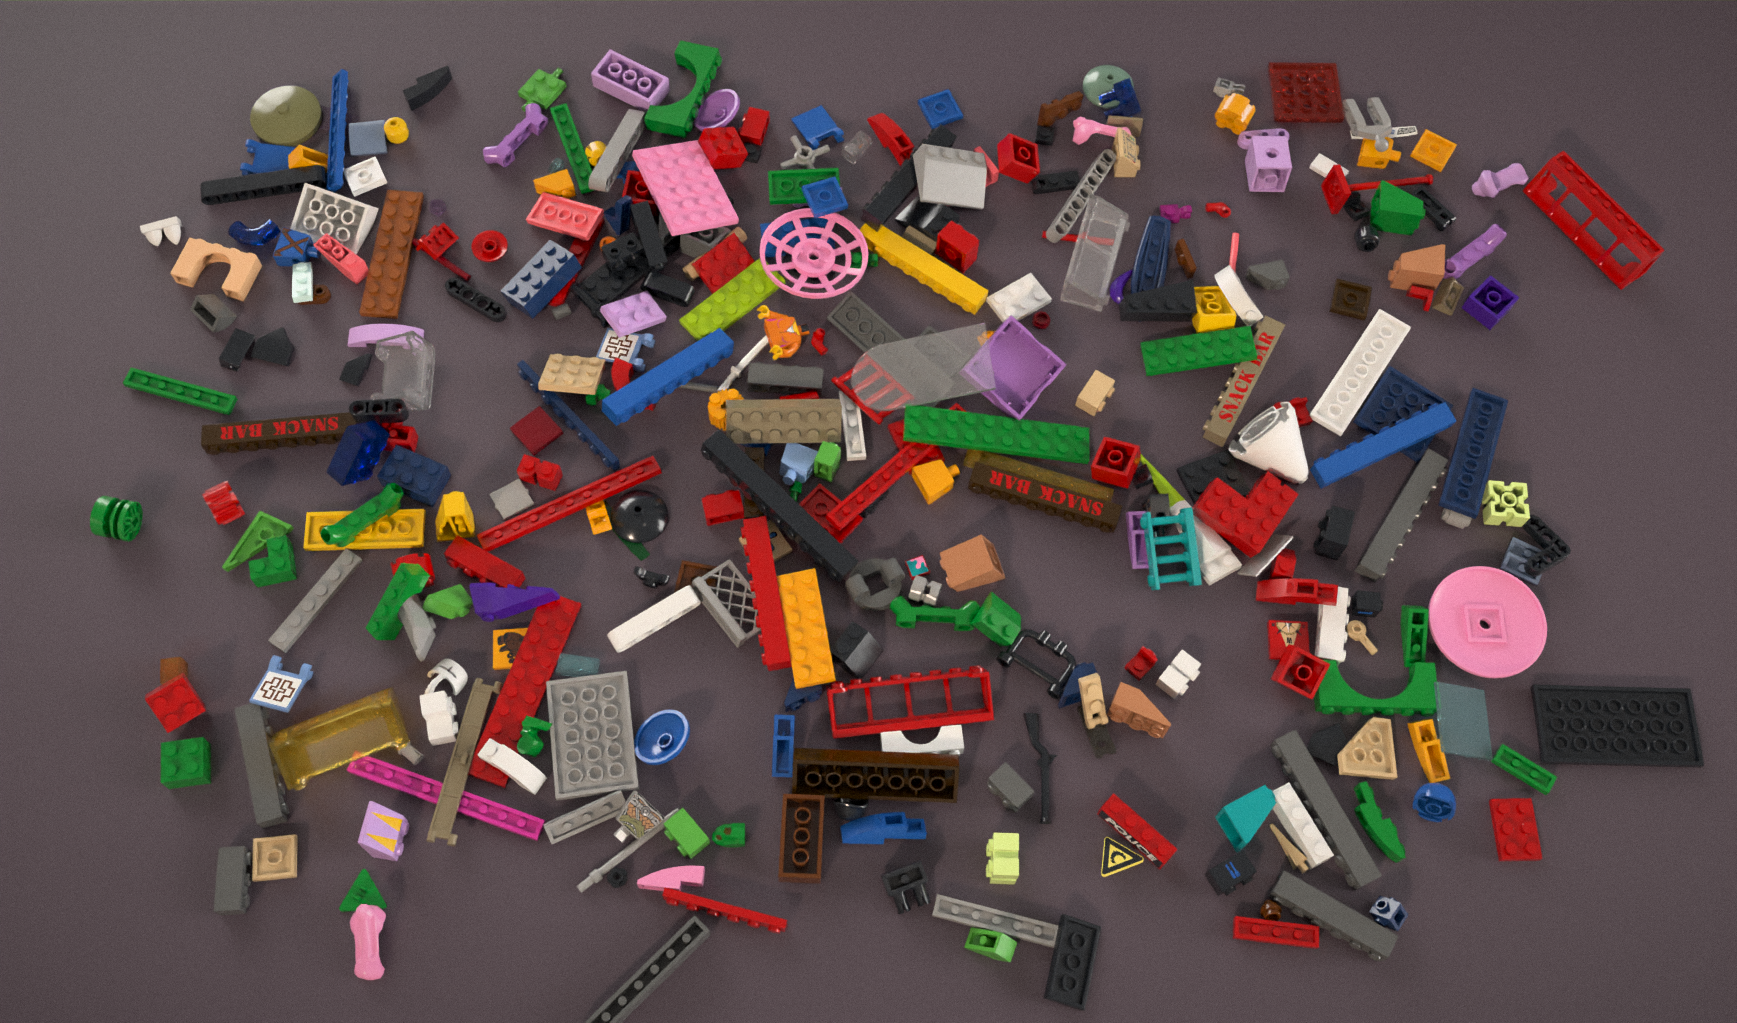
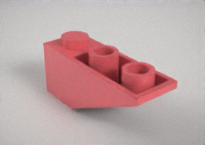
M327 233L313 244L323 256L355 284L358 285L368 275L369 269L365 261Z

